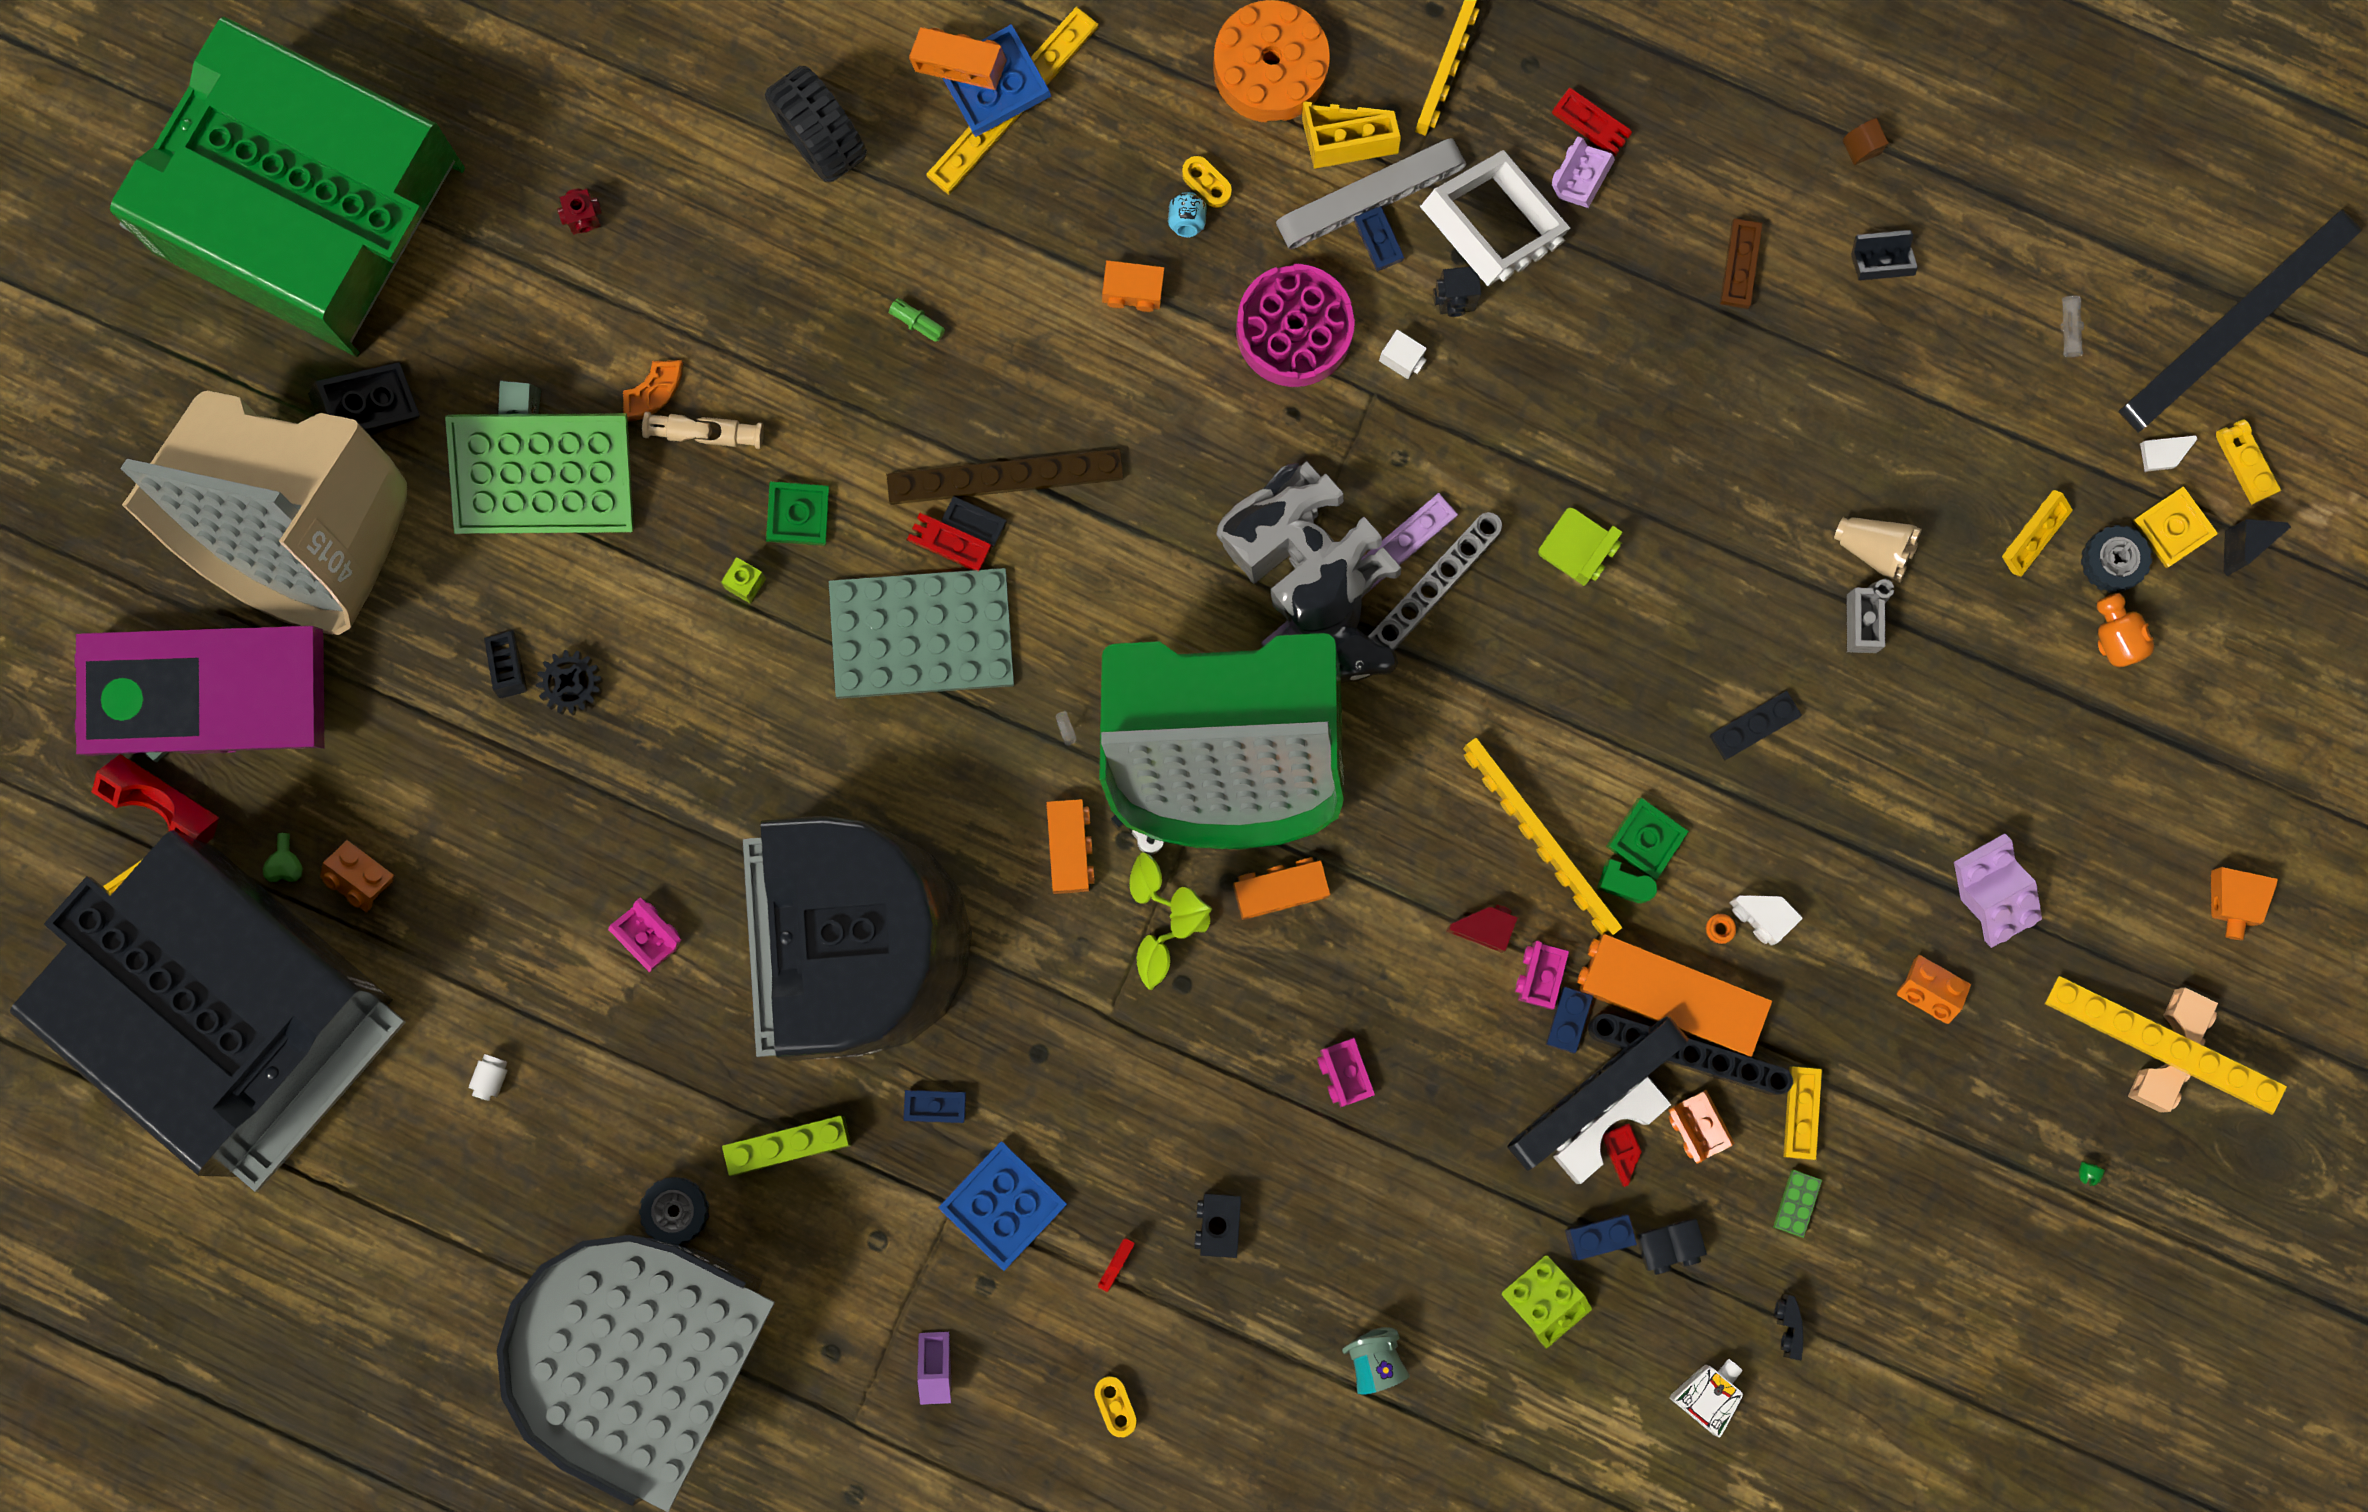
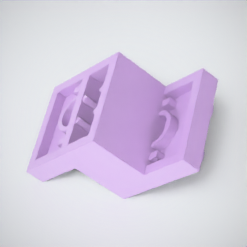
M2006 834L1999 836L1954 862L1961 901L1981 921L1984 941L1991 948L2009 940L2013 935L2034 926L2038 921L2042 920L2036 881L2015 860L2012 840Z

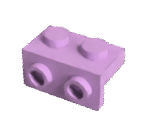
M1577 137L1574 144L1568 148L1562 166L1553 175L1552 186L1558 198L1589 208L1615 161L1613 154L1589 147L1584 138Z

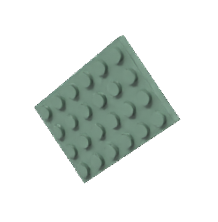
M1006 568L980 570L979 572L974 570L829 581L835 693L837 699L1014 686Z

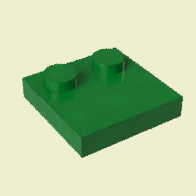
M770 481L766 542L825 546L829 486Z
M1637 798L1606 847L1646 876L1657 880L1689 831L1643 798Z

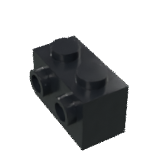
M1472 267L1443 269L1440 279H1436V288H1433L1434 305H1439L1440 314H1448L1449 317H1459L1465 315V312L1475 311L1481 296L1479 275Z

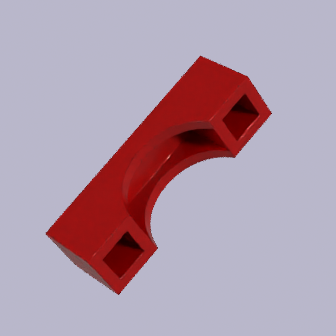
M119 754L96 773L92 793L115 808L128 805L143 806L160 814L166 821L169 831L174 830L205 843L213 839L219 817L123 755Z

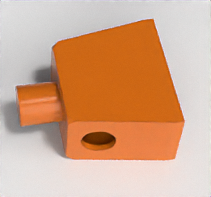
M2224 867L2211 871V915L2214 919L2227 921L2226 938L2244 940L2246 925L2256 926L2264 922L2278 879Z

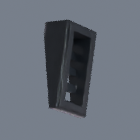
M514 631L485 637L484 641L492 688L498 698H506L527 692L525 675ZM509 644V648L494 651L495 647ZM511 656V659L497 662V659ZM513 668V671L502 674H500L499 672L502 670Z

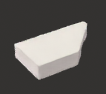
M2196 435L2149 440L2140 443L2145 472L2175 468L2196 442Z

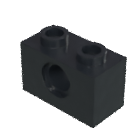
M1204 1194L1203 1200L1197 1201L1196 1218H1202L1201 1231H1195L1194 1249H1200V1256L1237 1258L1241 1196ZM1213 1217H1221L1226 1223L1224 1232L1219 1235H1215L1209 1230V1222Z

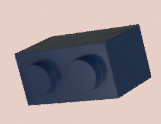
M1619 1215L1565 1230L1573 1260H1581L1637 1245L1629 1215Z

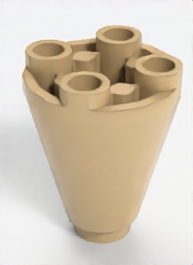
M1843 517L1838 525L1834 539L1840 541V545L1887 579L1900 583L1907 569L1905 565L1908 558L1912 559L1917 550V541L1922 529L1911 524L1854 517L1847 519Z

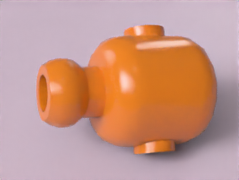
M2120 593L2109 595L2097 601V610L2106 619V622L2098 628V648L2103 656H2107L2109 662L2115 667H2125L2142 661L2152 655L2155 648L2154 639L2148 629L2149 624L2145 622L2139 613L2126 612L2124 608L2125 599Z

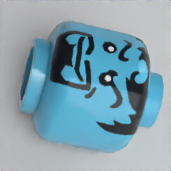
M1184 192L1174 197L1169 205V227L1181 237H1193L1201 232L1206 224L1207 207L1205 201L1192 192Z

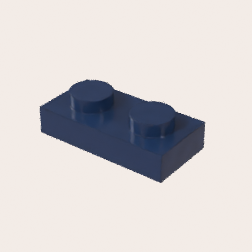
M1381 206L1354 217V223L1377 272L1404 260L1403 253Z
M1566 987L1562 988L1545 1045L1573 1054L1576 1053L1593 996Z
M905 1090L904 1121L965 1123L966 1092Z

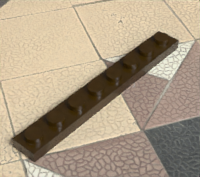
M1120 449L886 474L890 505L951 499L953 496L960 498L1123 480Z

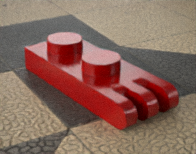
M1570 87L1552 111L1554 116L1606 152L1613 154V156L1617 155L1619 149L1612 143L1618 147H1623L1626 143L1618 133L1627 139L1632 134L1629 128Z
M918 514L917 519L927 525L923 527L914 523L912 530L921 534V538L909 534L907 538L909 542L973 571L979 572L992 547L991 544L927 515Z

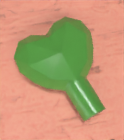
M288 833L277 834V851L270 855L264 864L263 877L269 882H277L282 878L289 882H296L302 876L303 868L299 859L289 851L290 834Z

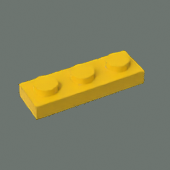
M2056 490L2051 492L2003 554L2002 558L2012 574L2020 577L2023 576L2073 511L2063 493Z
M1789 1067V1072L1793 1078V1085L1787 1095L1783 1157L1816 1160L1822 1069Z

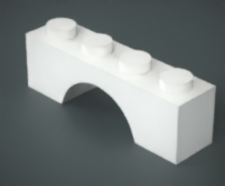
M1645 1077L1603 1111L1595 1120L1593 1119L1582 1128L1581 1132L1573 1139L1570 1138L1561 1145L1553 1157L1576 1184H1581L1603 1165L1600 1143L1604 1132L1610 1125L1622 1119H1629L1642 1125H1649L1671 1104L1650 1079Z

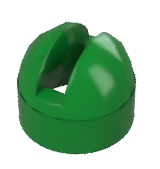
M2081 1162L2079 1168L2081 1182L2086 1184L2089 1180L2090 1186L2100 1183L2105 1169L2087 1162Z

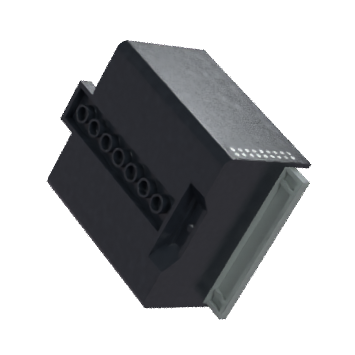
M174 830L169 831L159 840L112 894L92 877L86 876L44 923L48 929L67 945L10 1008V1013L195 1174L198 1176L238 1177L255 1192H259L406 1023L385 1004H390L393 1000L389 995L216 847Z

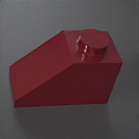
M1496 904L1495 908L1488 907L1450 924L1446 932L1503 953L1506 951L1518 917L1511 915V909Z

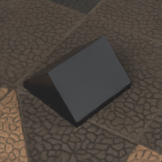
M2245 519L2225 531L2223 572L2229 576L2250 564L2291 528L2289 523Z

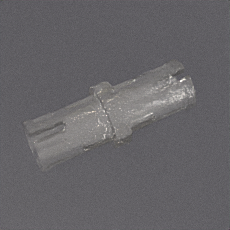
M2068 296L2062 298L2063 323L2060 324V329L2064 332L2063 354L2065 357H2078L2083 355L2082 330H2084V322L2081 321V298L2079 296Z

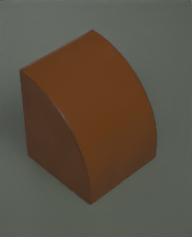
M1877 118L1855 128L1842 140L1854 165L1879 156L1888 145V141Z

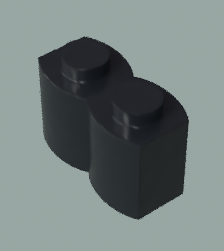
M1694 1218L1636 1234L1645 1269L1647 1271L1653 1270L1655 1275L1671 1271V1265L1678 1262H1683L1684 1267L1700 1263V1256L1707 1255L1697 1219Z

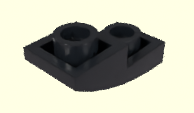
M1782 1294L1781 1300L1778 1299L1776 1301L1774 1317L1778 1318L1777 1324L1788 1326V1332H1784L1782 1335L1780 1348L1784 1351L1783 1357L1801 1361L1803 1353L1801 1314L1795 1296Z

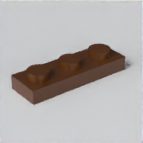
M1733 219L1720 298L1721 305L1749 309L1751 306L1763 223Z

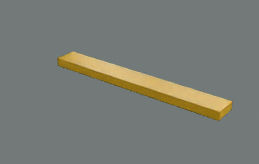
M1077 6L1031 56L1046 85L1050 83L1098 29V23ZM1023 112L977 137L974 136L970 127H968L927 173V178L950 195Z

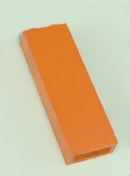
M1606 934L1600 935L1598 940L1595 938L1592 940L1587 955L1591 956L1588 967H1582L1577 979V983L1581 984L1579 992L1591 995L1596 999L1656 1023L1665 1016H1670L1684 1034L1721 1049L1752 1057L1769 1012L1771 1000Z

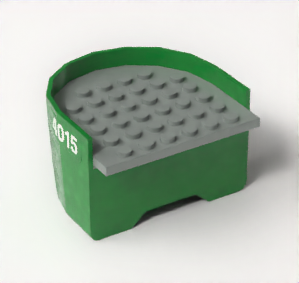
M1324 633L1280 635L1273 638L1260 650L1177 654L1160 641L1108 645L1102 653L1099 780L1111 811L1127 828L1152 839L1194 848L1247 849L1281 845L1316 834L1338 819L1344 801L1341 670L1335 639L1331 635Z

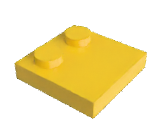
M2184 486L2132 521L2166 568L2218 534Z

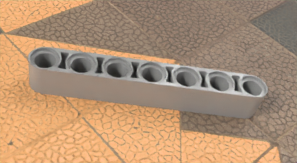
M1446 139L1282 216L1276 221V225L1288 248L1295 249L1353 222L1355 216L1380 206L1383 208L1459 172L1466 166V162L1454 139Z
M1489 512L1480 515L1368 637L1378 645L1389 647L1394 651L1496 540L1502 528L1500 518L1494 513ZM1480 524H1491L1494 528V533L1489 535L1483 533L1480 530ZM1462 544L1472 545L1475 554L1471 556L1463 554L1460 546ZM1441 566H1452L1455 569V575L1446 577L1441 572ZM1431 586L1435 590L1436 596L1434 598L1424 597L1421 593V588ZM1411 607L1416 612V618L1412 620L1404 618L1401 609ZM1386 628L1394 630L1397 639L1394 641L1385 640L1381 633L1382 630Z

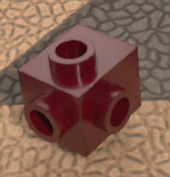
M572 189L566 192V195L559 197L562 207L557 208L561 223L562 225L568 224L573 235L587 233L601 227L598 215L602 214L598 198H592L588 189Z

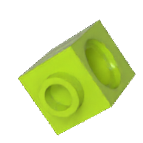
M736 557L721 583L726 590L751 604L766 578L760 570Z

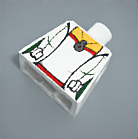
M1730 1359L1724 1363L1718 1372L1711 1366L1704 1365L1675 1390L1669 1398L1709 1432L1717 1437H1721L1743 1397V1393L1733 1385L1743 1370Z

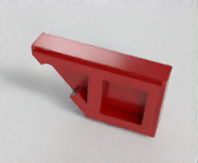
M1630 1124L1623 1125L1602 1136L1603 1143L1622 1187L1629 1185L1633 1170L1642 1152Z
M1127 1238L1122 1240L1098 1283V1288L1105 1292L1109 1291L1135 1244L1133 1241Z

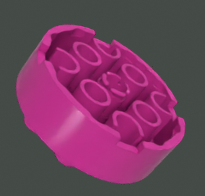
M1294 264V266L1280 268L1275 267L1257 277L1245 291L1238 309L1236 323L1237 342L1247 364L1264 379L1288 387L1307 386L1327 378L1341 365L1351 344L1355 319L1348 294L1342 285L1330 274L1316 267L1303 264ZM1298 321L1303 327L1291 329L1288 322Z

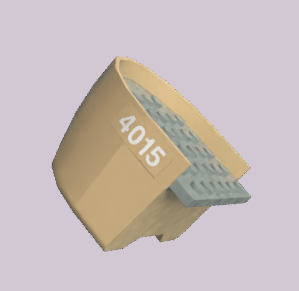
M212 391L201 392L194 398L150 464L126 459L120 468L136 483L122 506L193 570L238 600L280 621L295 626H315L322 628L323 633L340 635L352 627L387 558L407 503V482L391 458L355 420L319 413L297 424L257 416L240 397Z

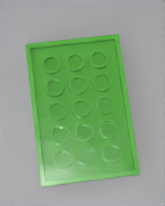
M627 413L447 415L445 417L454 534L633 532L634 522Z

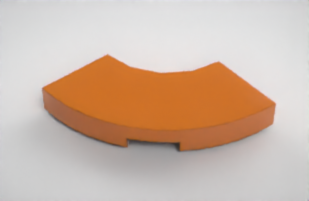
M682 360L652 361L650 373L645 381L633 389L623 391L624 413H627L628 422L643 419L645 412H650L652 415L668 403L676 392L683 371Z

